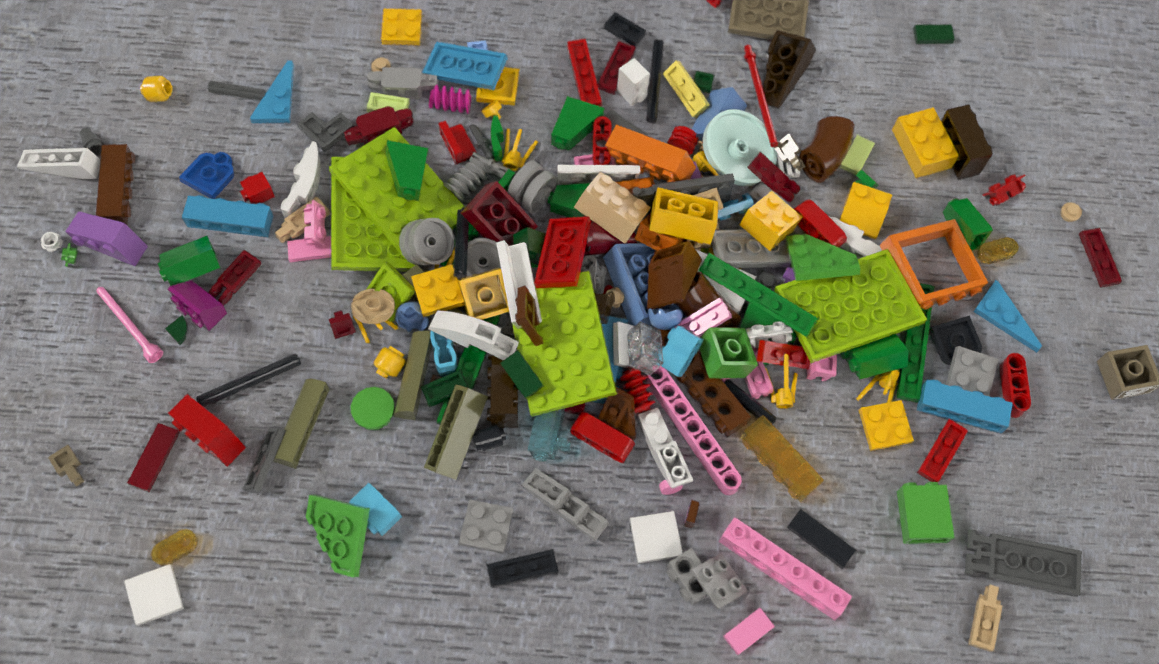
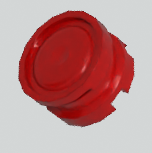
M676 126L667 143L683 149L691 155L699 141V137H696L697 133L688 127Z

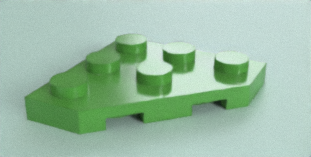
M807 234L786 236V245L796 281L860 275V265L855 254Z
M309 495L306 519L309 525H313L317 532L316 538L322 550L328 553L332 561L330 564L335 573L359 577L370 508L319 495Z

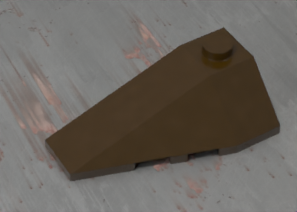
M776 30L768 48L769 57L768 63H766V78L763 83V91L768 106L779 109L808 68L816 52L811 39Z

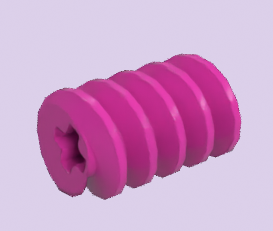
M436 84L430 93L429 109H432L435 104L436 110H440L441 106H443L444 111H448L450 107L452 112H455L458 108L459 113H463L466 108V112L469 114L471 108L470 91L467 89L465 94H462V89L459 88L457 93H455L454 87H451L449 92H447L445 85L440 91L438 84Z

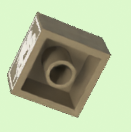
M1148 345L1109 351L1097 361L1111 400L1149 394L1159 388V373Z

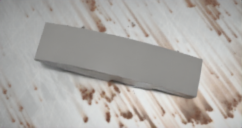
M537 468L533 470L522 484L527 491L594 541L598 539L609 525L608 520L591 510L588 504L572 495L569 489Z

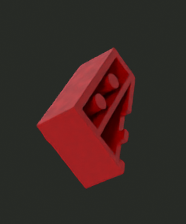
M188 394L168 412L173 419L171 424L180 432L184 429L186 431L184 434L193 443L197 440L199 442L197 445L205 453L210 452L226 467L246 449L244 444L227 425Z

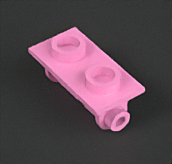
M312 200V204H307L306 208H304V223L311 224V226L304 227V241L308 246L315 245V242L325 246L326 210L324 206Z

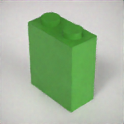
M914 482L903 484L897 491L903 544L948 543L955 538L947 485H939L938 482H929L925 485H917Z

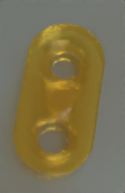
M1005 237L982 244L977 251V256L981 262L993 264L1013 258L1018 252L1019 246L1014 239Z
M180 530L157 543L151 551V557L160 566L172 564L193 552L198 545V538L191 530ZM186 539H190V543L187 546H183V542ZM168 551V557L162 558L163 553Z

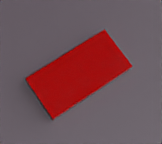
M589 216L549 219L534 281L536 288L577 287L591 225Z

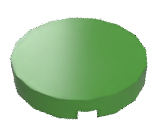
M365 388L359 391L352 400L351 415L356 424L367 430H378L385 427L394 416V400L382 388Z

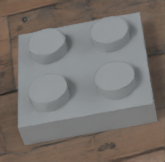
M957 346L954 350L946 385H956L962 387L963 390L979 391L985 396H990L999 359Z
M469 499L459 545L504 554L513 508Z

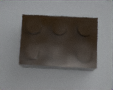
M969 104L947 109L941 122L959 155L952 167L958 180L980 175L993 153L991 145L987 143L983 129L976 120V114L972 111Z

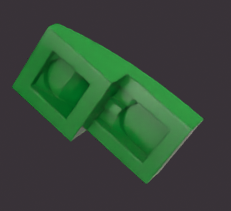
M498 115L493 116L491 124V145L495 162L503 160L500 143L504 142V131Z

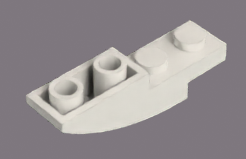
M314 141L305 149L300 163H297L294 167L293 174L296 182L292 185L288 198H285L281 204L284 219L298 210L301 205L303 206L314 199L321 174V159L317 143Z
M830 217L847 236V241L842 247L848 252L855 254L857 259L882 251L880 246L873 241L863 239L864 231L858 227L841 222L836 217Z
M437 310L428 328L466 348L471 344L502 360L512 355L519 344L518 341L500 333L502 329L500 327L454 312Z
M655 408L638 414V421L646 436L645 441L669 486L673 489L693 482V478L676 441H673L659 409Z

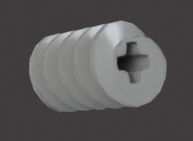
M472 158L470 162L465 164V168L462 167L459 173H455L453 178L448 179V182L443 185L458 200L463 201L464 197L462 194L465 196L470 195L468 188L471 191H475L474 184L477 186L481 185L479 178L483 181L487 180L485 175L487 170L480 160Z

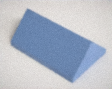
M733 87L711 91L707 99L710 105L698 116L692 128L697 133L696 137H699V141L703 140V134L708 123L719 113L726 110H746L747 104Z

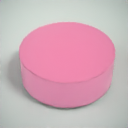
M666 480L659 484L661 494L663 495L674 494L683 488L679 486L672 489Z

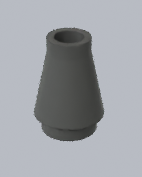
M83 128L80 130L79 135L83 148H88L96 156H99L104 143L91 129Z

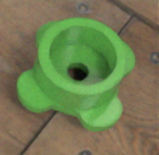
M68 243V247L63 248L61 260L65 261V267L76 262L78 248L71 247V243Z

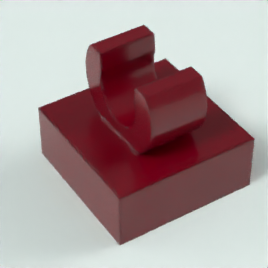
M342 310L334 312L335 317L330 318L329 322L335 339L356 333L350 313L343 314Z

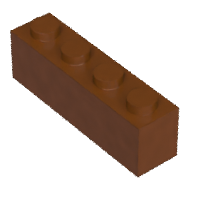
M127 144L102 145L96 216L122 222L126 225L128 224V218L131 217L129 200L132 199V189L130 185L134 180L132 164L135 163L134 152L130 151Z

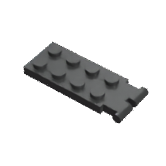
M733 173L655 184L649 188L640 189L635 187L633 195L651 207L648 212L652 210L657 187L689 195H696L717 188L722 203H725L731 198L735 179Z
M968 529L966 549L974 551V554H966L965 575L973 576L974 572L986 574V579L1074 597L1080 596L1082 551L994 533L987 537L977 535V530Z

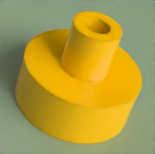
M496 100L484 107L481 112L485 118L490 116L493 118V116L498 115L500 119L501 115L498 111L502 106Z

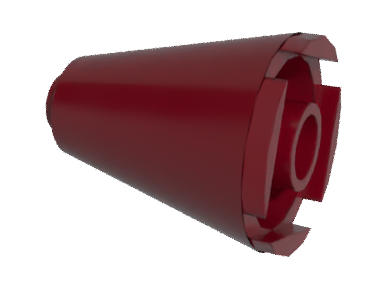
M591 220L584 256L605 254L615 244L637 243V240H635L636 234L633 232L627 242L623 243Z

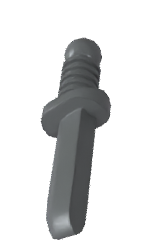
M469 125L477 141V149H482L487 159H493L494 155L489 147L491 144L490 140L484 139L476 125Z

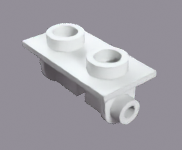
M775 322L773 325L767 326L754 325L751 328H746L753 348H758L760 340L768 341V338H771L772 342L783 344L792 341V329L783 322Z

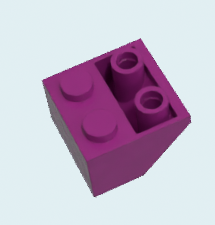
M192 280L172 285L168 288L172 296L170 300L177 306L176 309L184 316L188 314L192 318L191 321L200 329L204 327L210 331L227 314L224 306Z

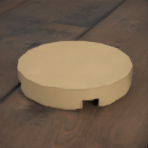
M367 289L354 296L351 309L354 317L360 322L378 324L388 320L393 315L395 305L392 295L385 290L375 291V289Z

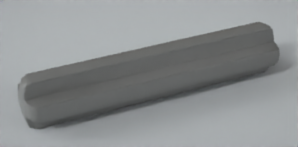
M209 81L207 89L211 93L260 101L266 94L264 89Z

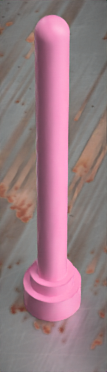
M98 287L96 290L98 295L141 345L145 359L149 363L157 362L163 356V351L160 347L146 339L104 287Z

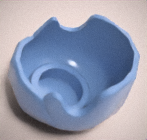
M407 302L400 305L396 310L395 321L399 327L406 329L408 332L412 329L424 331L429 325V316L423 317L419 302Z
M648 309L650 322L656 329L670 330L682 321L683 315L679 309L670 311V309Z

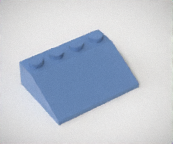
M643 243L615 244L603 259L614 287L619 288L624 294V301L621 305L629 325L644 329L651 328L653 326L650 322L647 308L649 263L656 250ZM673 303L670 305H666L663 308L655 309H670V311H673L679 308L675 303Z

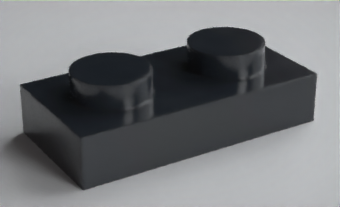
M616 12L604 24L606 31L635 47L646 35L645 29Z

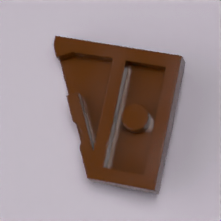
M526 285L517 288V298H515L517 313L515 314L516 323L518 326H522L535 346L543 344V338L535 329L536 326L540 325L535 299Z
M616 387L617 395L607 398L598 419L635 441L634 397Z

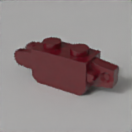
M386 106L358 116L356 119L357 126L344 132L347 144L349 146L360 143L366 145L394 127L402 134V130L412 126L414 122L412 111L409 108L395 111L393 107Z

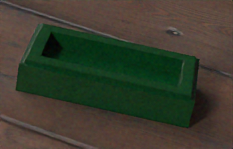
M952 24L915 25L913 28L916 44H953L955 41Z
M519 350L500 363L526 399L544 387Z
M462 370L421 386L429 408L449 400L455 385L469 388Z

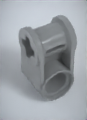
M588 255L583 258L580 273L589 271L594 293L603 294L606 268L603 264L598 263L594 256Z

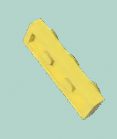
M675 61L663 73L692 117L697 118L710 105L680 61Z

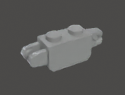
M383 67L382 71H370L366 76L369 82V89L383 91L385 95L409 99L421 98L423 91H430L437 84L436 75L423 74L422 68Z

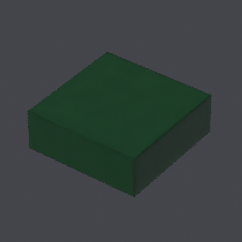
M696 71L694 82L701 92L711 93L715 74Z

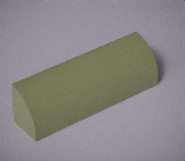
M417 331L412 334L394 417L416 421L422 395L421 386L424 385L432 349L431 331Z
M317 379L305 380L284 428L286 432L273 462L294 469L297 468L328 395L329 388L326 382Z
M455 385L424 468L449 478L457 479L488 396L472 389Z

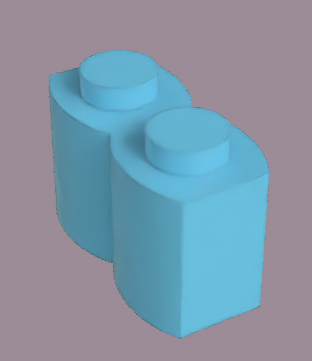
M678 325L669 332L667 345L665 347L662 346L657 352L656 357L658 359L656 363L677 377H682L689 367L692 358L702 345L703 339L683 326Z
M431 331L430 339L439 376L444 377L456 372L458 366L453 341Z
M370 483L349 501V503L370 508L367 528L374 535L378 532L383 536L402 518L397 509Z

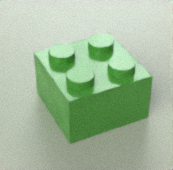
M709 327L700 337L703 339V343L699 349L709 378H746L758 366L745 328Z

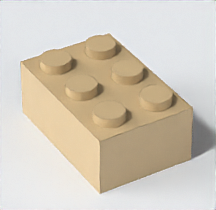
M599 172L589 184L574 208L585 216H589L592 221L623 243L627 242L651 208L643 200L635 197L625 187L620 186L611 177L602 172Z

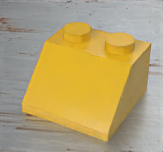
M853 182L839 220L848 225L858 227L864 231V236L877 239L887 214L892 194Z

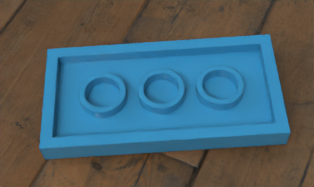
M436 42L422 73L436 75L437 80L494 90L508 57L506 53Z

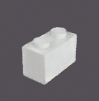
M635 58L619 68L617 92L631 106L637 102H642L647 97L650 75Z

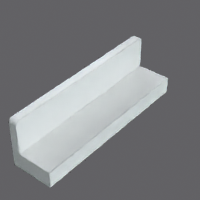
M505 241L497 242L512 324L517 329L522 328V326H518L515 320V314L517 313L515 298H517V288L525 285L535 299L539 323H541L542 318L526 243L508 246Z

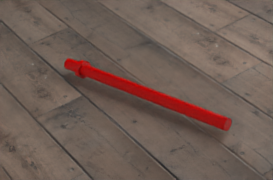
M745 45L744 58L748 62L769 143L774 148L778 146V141L755 62L756 54L752 51L751 45Z

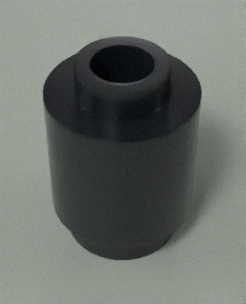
M496 424L477 430V433L473 435V440L477 451H486L502 446L506 436L503 427L498 428Z

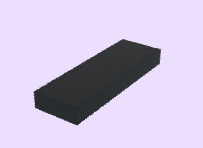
M802 509L798 511L787 526L790 531L841 569L846 566L856 549Z
M553 549L486 564L491 588L558 573Z

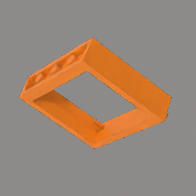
M955 219L889 235L879 245L882 251L889 250L920 308L924 310L932 307L934 304H938V306L946 304L951 299L958 301L969 294L974 296L982 292V288L988 284ZM945 237L968 283L925 294L902 247Z

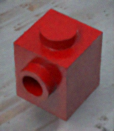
M263 172L248 176L240 182L243 189L240 193L245 202L249 201L250 204H257L275 197Z

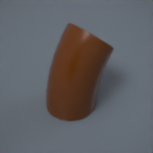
M830 116L818 121L812 141L799 155V158L805 164L803 171L811 180L822 183L840 167L853 140L855 129L853 121L840 116Z
M699 271L696 273L684 301L676 304L685 316L689 317L716 299L721 298L727 305L732 318L720 324L717 328H737L741 320L740 315L723 298L703 273Z

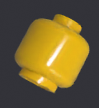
M148 76L144 78L140 86L141 94L149 102L166 101L173 90L170 81L164 76Z
M389 346V348L383 347L373 362L374 366L378 368L376 373L386 379L388 376L397 377L406 363V360L403 358L405 354L392 346Z

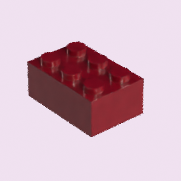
M497 181L486 184L461 212L483 238L493 240L496 243L505 241L508 246L514 245V234L527 227L534 230L538 227Z

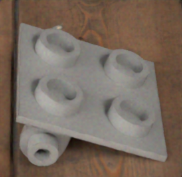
M722 553L691 570L717 609L730 602L733 603L738 597L748 592Z

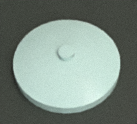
M726 110L716 115L705 128L703 148L708 162L719 175L733 173L735 185L752 186L761 182L748 169V165L759 152H762L776 165L777 151L770 146L765 124L754 115L742 110Z

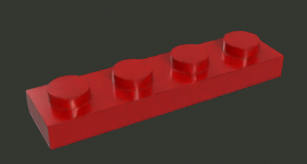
M586 39L567 41V49L580 100L602 107Z

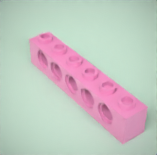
M735 517L719 540L728 549L834 621L841 616L852 598L850 594Z

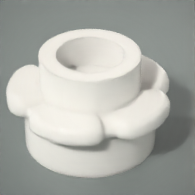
M47 232L41 238V246L43 249H47L48 252L56 251L63 244L61 236L54 232Z

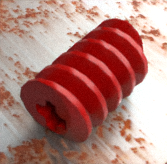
M646 367L624 371L622 373L625 374L620 377L621 381L627 382L623 385V389L630 390L627 393L634 397L635 415L652 410L650 406L655 403V400H648V397L653 395V392H646V389L651 385L643 383L648 378V375H641V372L646 370Z

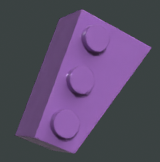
M78 211L65 231L72 237L71 241L76 245H84L132 266H136L148 247L125 223Z

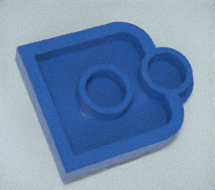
M218 152L215 155L203 153L179 176L180 182L210 199H215L234 178L232 158L225 152Z

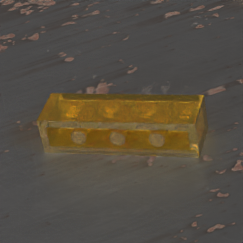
M764 415L744 430L741 436L744 446L748 450H753L757 455L758 461L763 466H767L772 471L773 477L788 488V493L792 498L802 502L824 482V479Z

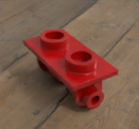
M1016 174L1010 175L1004 179V183L1000 184L999 182L988 187L989 191L982 195H989L990 204L998 206L1009 199L1007 192L1011 198L1024 191L1026 184L1021 181V178L1025 177V174L1017 177Z

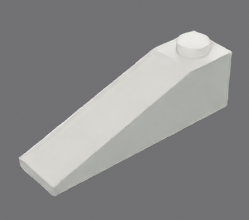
M88 148L33 149L23 151L17 167L22 170L77 179H97L101 159Z

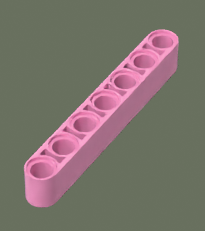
M659 364L651 365L647 370L648 378L646 379V383L651 385L649 389L653 392L719 490L725 495L735 494L742 482L740 474L668 371ZM658 374L661 376V379H653L651 375ZM670 391L673 396L667 397L663 392ZM681 408L685 411V414H678L675 409ZM690 425L695 426L698 431L691 432L687 427ZM706 443L710 449L703 450L699 444ZM718 461L722 464L723 467L716 468L713 466L712 462ZM726 479H731V480H733L734 483H735V486H733V487L728 486V485L725 483V480H726Z

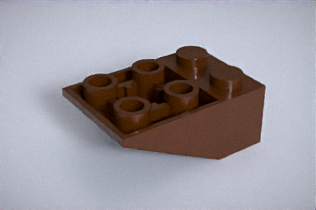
M690 241L655 251L649 263L648 309L663 308L673 303L678 304L686 298V294L702 261V258Z

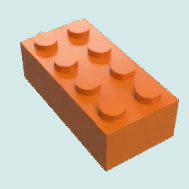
M617 124L605 145L610 152L609 154L615 158V162L618 165H640V174L648 173L650 177L653 176V179L658 181L663 179L669 183L689 180L696 169L687 151Z

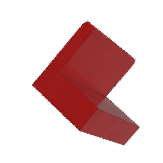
M446 120L438 123L440 135L455 164L469 160L474 152L477 153L462 124L449 128Z

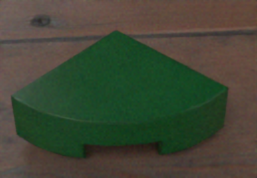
M181 315L168 325L165 330L179 345L185 341L188 324Z

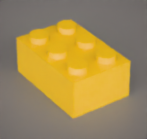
M934 107L897 118L892 131L915 178L953 167L959 155Z
M657 187L651 210L649 230L658 234H667L679 239L684 238L697 243L711 245L717 226L718 201Z

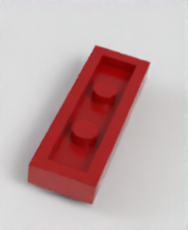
M760 340L756 360L758 362L784 366V355L788 354L790 367L809 369L810 360L801 346Z
M948 419L917 473L931 482H939L968 430L953 420Z

